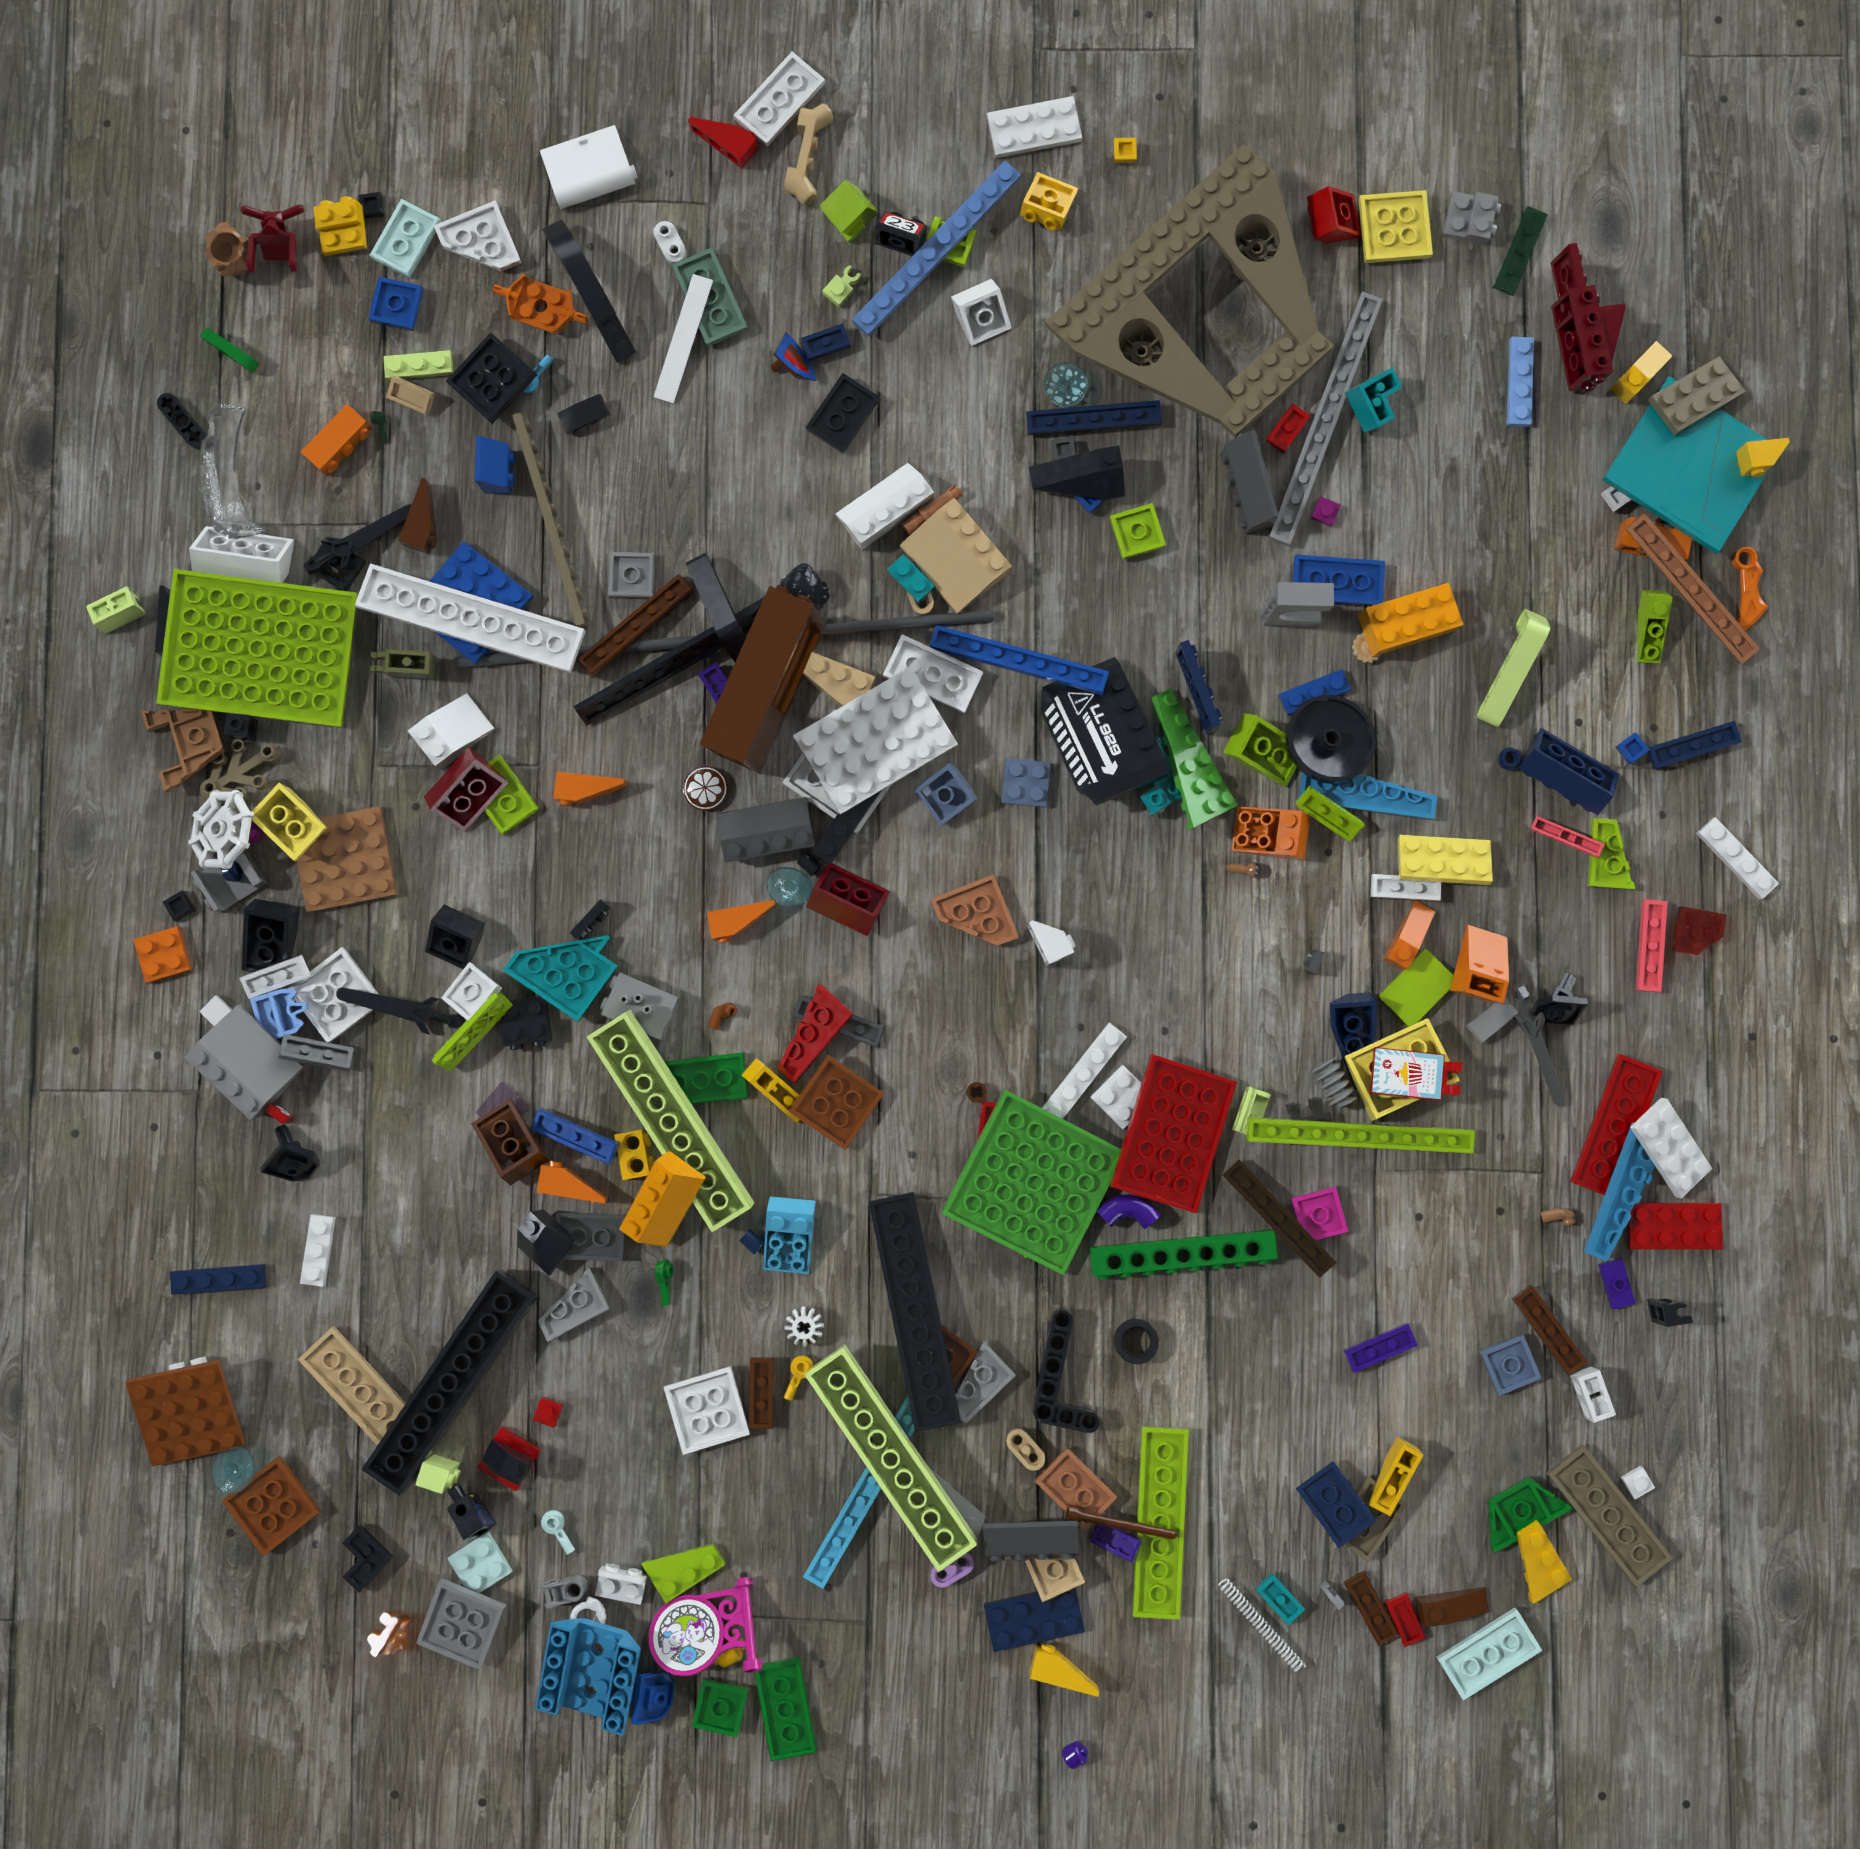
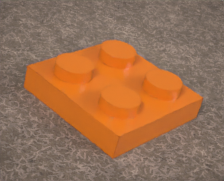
M176 926L133 939L145 983L155 982L192 970L180 927Z

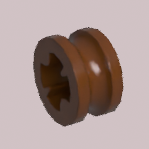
M974 1082L968 1086L966 1094L969 1100L978 1103L985 1099L987 1090L982 1083ZM980 1086L983 1089L981 1091L983 1092L982 1097L972 1098L970 1095L973 1093L970 1092L971 1088Z

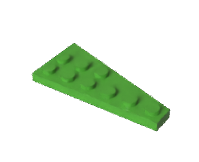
M1170 688L1152 697L1151 700L1157 722L1162 726L1165 735L1162 737L1164 745L1168 746L1170 753L1168 761L1175 786L1181 792L1183 803H1181L1182 811L1187 813L1189 822L1186 825L1189 831L1238 805L1172 689Z

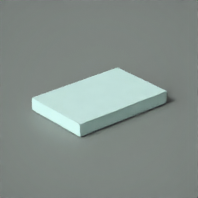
M401 199L369 256L371 259L410 278L436 233L434 225L442 221L440 218Z

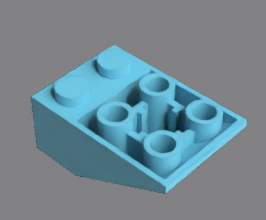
M770 1196L766 1213L763 1270L809 1274L816 1201Z

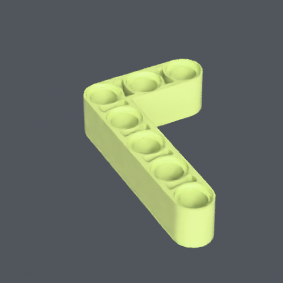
M1527 609L1522 611L1517 621L1516 629L1518 636L1477 713L1476 718L1496 727H1499L1550 631V625L1545 617Z

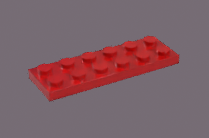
M1617 1054L1572 1174L1571 1183L1605 1196L1632 1122L1635 1123L1649 1110L1663 1070L1622 1054Z

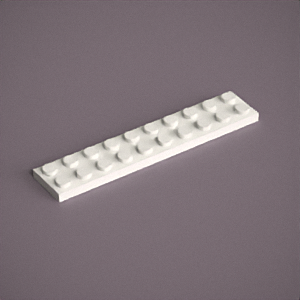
M373 564L369 565L355 606L362 610L567 673L572 671L585 634L583 628Z

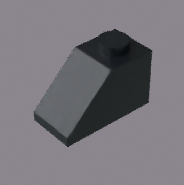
M492 1438L481 1461L498 1476L519 1485L525 1479L534 1458Z

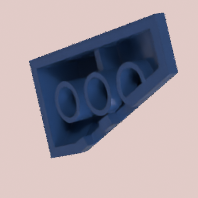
M1370 992L1346 994L1329 1003L1330 1027L1354 1089L1357 1088L1346 1063L1345 1056L1377 1042L1376 1000Z

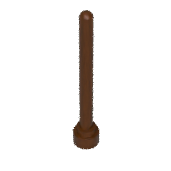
M1068 1504L1065 1521H1078V1523L1083 1521L1167 1539H1175L1177 1537V1532L1172 1529L1083 1512V1509H1079L1076 1505Z

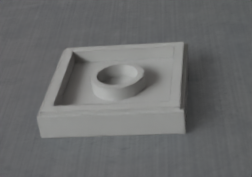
M609 552L608 597L649 599L654 595L655 554Z

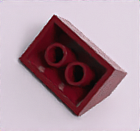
M468 747L424 798L430 810L465 832L509 782L485 758Z
M831 864V866H826L815 884L806 907L868 937L890 891Z

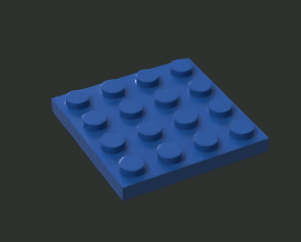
M464 541L429 581L524 610L534 598L532 594ZM434 632L474 665H477L479 660L490 650L480 645Z

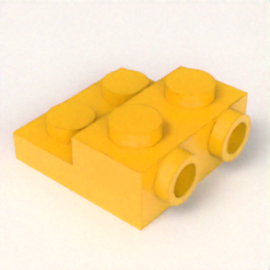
M1037 172L1022 203L1020 215L1028 222L1036 221L1044 224L1045 228L1050 231L1055 229L1061 231L1079 188Z
M344 196L340 198V202L333 203L332 201L324 200L319 203L320 206L313 207L315 228L320 232L323 255L330 256L367 249L363 209L356 199Z

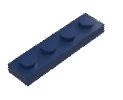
M1735 721L1648 747L1650 750L1647 753L1654 770L1741 743L1742 740Z
M265 1264L170 1271L171 1295L266 1287Z

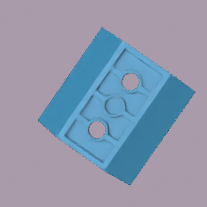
M576 1618L552 1622L549 1628L535 1710L557 1716L563 1707L603 1718L601 1730L624 1736L641 1648L626 1630L593 1620ZM594 1643L601 1644L604 1648V1651H597L594 1647ZM586 1686L594 1687L596 1694L589 1693Z

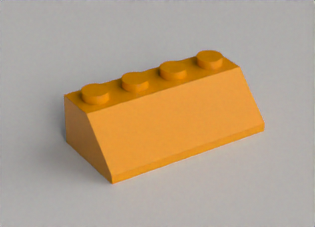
M671 1151L666 1152L654 1162L619 1230L637 1243L667 1247L706 1177Z

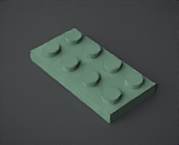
M713 248L672 264L685 297L693 274L713 280L698 326L707 347L748 330Z

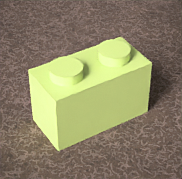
M433 1454L422 1463L415 1485L437 1493H444L447 1489H451L453 1483L457 1484L461 1474V1470H458L460 1462Z

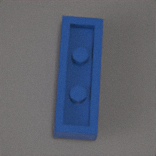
M1343 669L1282 692L1279 694V698L1286 715H1290L1310 698L1320 695L1338 696L1349 692L1351 688Z

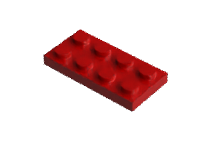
M1638 1203L1633 1206L1630 1212L1631 1218L1627 1224V1249L1723 1250L1721 1203Z

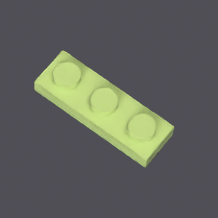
M448 350L384 356L385 378L387 381H391L392 376L402 379L452 375V353Z

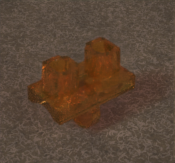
M392 1611L384 1612L380 1618V1623L386 1629L383 1633L380 1630H374L367 1639L373 1647L371 1653L378 1657L379 1654L389 1655L390 1652L395 1654L398 1649L405 1650L408 1642L404 1639L407 1635L404 1629L411 1618L406 1614L398 1615Z

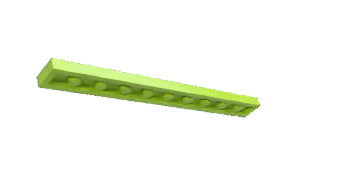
M1247 1117L1246 1141L1474 1153L1475 1130Z

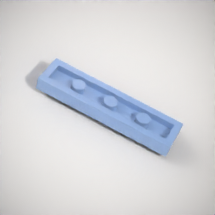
M1511 337L1509 339L1507 426L1530 427L1532 423L1534 338Z

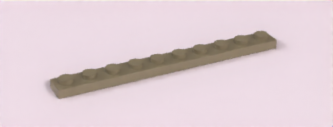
M521 412L513 414V420L576 627L583 628L584 630L588 629L587 621H590L586 607L582 608L580 600H583L581 589L579 586H575L574 579L577 578L574 566H569L567 558L571 557L567 544L563 545L561 537L564 536L561 524H557L555 520L558 512L554 502L550 503L548 497L552 493L548 481L544 482L542 474H545L542 461H538L535 454L539 453L535 439L531 440L529 432H533L529 419H524Z

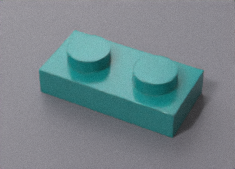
M904 554L887 569V572L917 603H920L935 588Z
M1272 1572L1255 1588L1288 1626L1305 1610Z

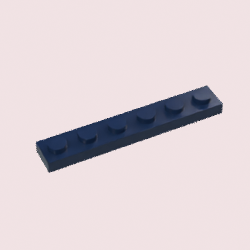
M1160 400L1026 411L1028 436L1162 424Z

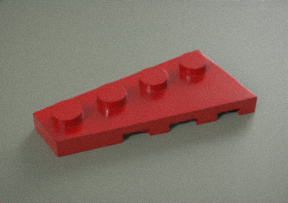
M818 984L815 990L816 993L806 1008L807 1011L802 1022L799 1023L796 1029L797 1032L793 1040L790 1041L777 1067L793 1083L798 1082L854 1015L850 1009L822 984Z

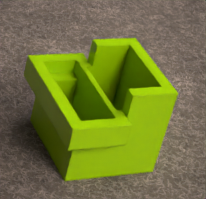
M844 180L820 205V209L847 242L850 243L866 228L865 225L879 213L858 186L847 180Z

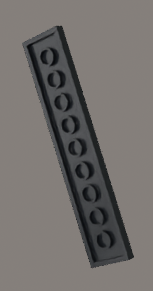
M911 1192L869 1201L915 1433L961 1423V1417L915 1194Z

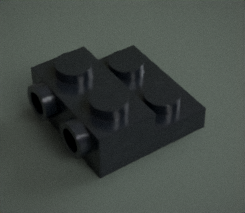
M540 996L509 1000L513 1006L503 1015V1023L501 1024L503 1046L510 1047V1050L524 1049V1044L532 1043V1047L546 1046V1041H552L548 1002Z

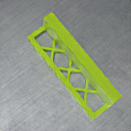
M501 991L498 994L493 993L468 1021L466 1020L438 1050L432 1059L433 1063L451 1072L513 1006L512 1003Z

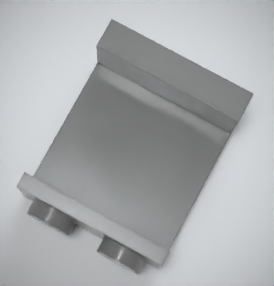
M246 848L235 860L243 869L242 878L238 882L225 880L222 868H209L202 872L195 870L191 872L194 878L192 880L193 885L199 892H203L206 897L204 902L211 911L223 913L268 884Z

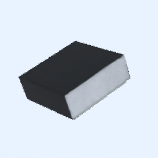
M381 192L358 195L364 219L385 216Z
M183 890L163 901L169 915L175 922L196 911L188 895Z

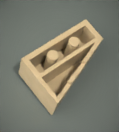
M814 652L811 653L803 672L805 678L832 699L839 707L873 689L876 683L875 676Z

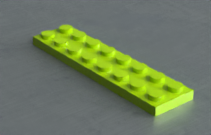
M1141 1426L1137 1523L1175 1530L1177 1537L1175 1539H1167L1136 1532V1537L1143 1541L1135 1558L1133 1617L1180 1620L1188 1428Z

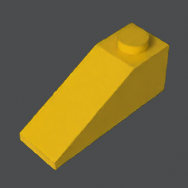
M1656 341L1610 390L1627 404L1666 364L1672 355Z
M756 1058L743 1072L742 1076L794 1122L798 1123L800 1119L788 1112L799 1094Z
M1396 1437L1386 1455L1369 1502L1371 1507L1391 1516L1424 1456L1418 1447Z
M1043 1643L1042 1646H1035L1029 1670L1030 1679L1099 1697L1098 1685L1060 1651L1055 1650L1056 1647Z

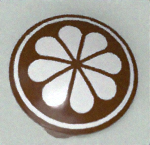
M701 766L695 768L686 776L683 784V794L686 801L693 808L701 811H712L725 801L728 794V783L725 776L718 769L710 766Z

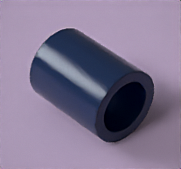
M751 1229L739 1240L754 1255L765 1244Z

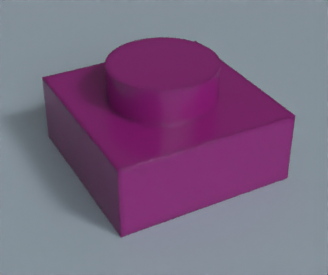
M1320 496L1311 519L1332 527L1341 504Z

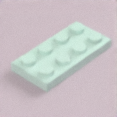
M1514 1607L1436 1658L1464 1701L1540 1653L1542 1649L1520 1613Z

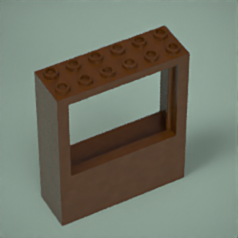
M769 585L700 741V745L718 756L759 774L763 769L802 681L803 672L810 655L815 651L826 626L811 599L800 594L798 597L792 596L793 594L790 593L789 589L777 585L776 588Z

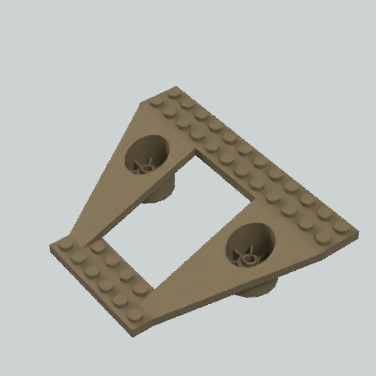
M1244 144L1045 321V326L1076 356L1120 376L1132 385L1144 387L1221 424L1234 438L1238 437L1334 350V345L1317 328L1276 173ZM1208 237L1211 238L1229 260L1231 270L1236 277L1247 282L1286 330L1284 334L1224 388L1219 385L1145 295L1147 291ZM1243 244L1246 249H1238V247ZM1272 244L1275 249H1268L1267 247ZM1266 256H1273L1269 260L1266 258ZM1144 341L1152 342V343H1151L1150 345H1148L1147 343H1144ZM1127 346L1131 349V352L1123 351ZM1158 346L1162 352H1153L1152 350ZM1151 359H1158L1155 363L1151 361Z

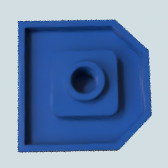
M661 1670L637 1675L632 1693V1703H634L632 1724L639 1725L662 1720L672 1707L675 1681L667 1671Z

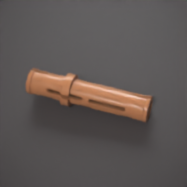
M954 484L928 505L918 508L913 516L901 523L905 532L911 535L953 498L958 500L962 497L963 493L960 488Z

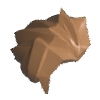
M228 221L219 223L214 230L206 235L207 259L215 267L218 274L223 277L245 275V270L248 269L246 267V259H248L249 238L241 236L234 227L229 225Z

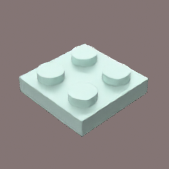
M489 1531L447 1558L464 1587L477 1593L482 1592L513 1571Z

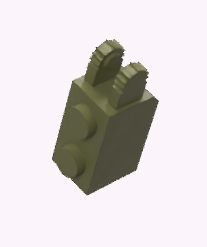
M388 649L386 652L371 653V658L385 660V666H370L369 672L387 674L390 677L435 679L437 657L431 652Z

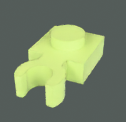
M850 265L845 268L842 278L836 274L822 290V294L839 308L854 292L851 285L857 284L861 279L860 273H857L855 277L849 276V273L852 271Z

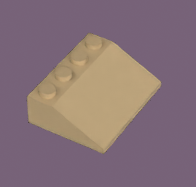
M955 498L938 509L900 544L902 550L935 586V589L956 614L1005 578L1012 567Z

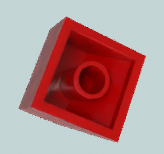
M1327 186L1307 197V211L1311 218V232L1315 240L1332 243L1361 237L1354 195L1352 193Z

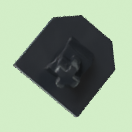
M1565 973L1551 996L1537 999L1531 1009L1532 1014L1538 1016L1539 1013L1543 1012L1545 1017L1544 1023L1574 1025L1588 1005L1587 998L1573 997L1571 993L1576 982L1574 975Z
M286 1125L276 1127L275 1134L280 1144L261 1166V1173L292 1182L309 1179L320 1166V1160L315 1151L302 1148L299 1141H293Z

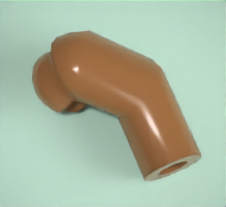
M1556 1208L1541 1212L1543 1223L1562 1219L1563 1224L1569 1226L1576 1222L1574 1219L1575 1214L1571 1210Z

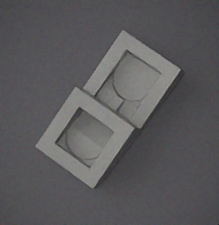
M1505 997L1504 1004L1492 1003L1466 1026L1476 1039L1482 1043L1503 1027L1518 1012Z

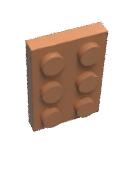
M1067 1446L1035 1479V1483L1065 1512L1067 1511L1068 1504L1078 1506L1079 1509H1083V1512L1101 1515L1117 1499V1496ZM1081 1521L1078 1525L1086 1531L1092 1523Z

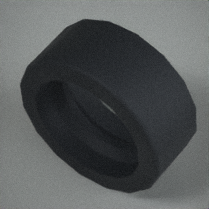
M1130 1319L1124 1321L1117 1328L1114 1334V1345L1117 1353L1123 1360L1131 1364L1140 1365L1150 1361L1155 1356L1159 1346V1338L1155 1329L1148 1322L1142 1319ZM1141 1328L1149 1335L1150 1345L1143 1354L1132 1355L1124 1349L1123 1337L1129 1329Z

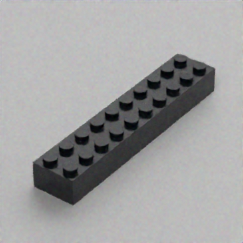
M502 1269L496 1270L361 1470L398 1496L406 1493L418 1476L422 1463L432 1455L539 1295Z

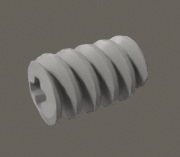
M1334 1057L1319 1064L1311 1072L1320 1073L1316 1079V1082L1324 1081L1320 1090L1328 1089L1324 1097L1333 1098L1328 1105L1340 1108L1353 1102L1358 1097L1356 1095L1349 1096L1354 1089L1353 1087L1345 1088L1349 1080L1341 1079L1345 1072L1336 1071L1341 1064L1339 1062L1332 1063L1336 1058Z

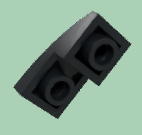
M601 394L578 402L557 413L566 434H572L588 424L593 425L610 415Z

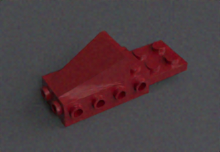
M1577 243L1568 244L1550 262L1558 300L1551 306L1568 390L1569 392L1577 390L1590 392L1595 390L1598 384L1606 381L1605 378L1613 373L1612 360L1626 306L1625 303L1599 307L1600 297L1596 292L1595 285L1586 286L1587 277L1583 272L1582 254L1578 249Z

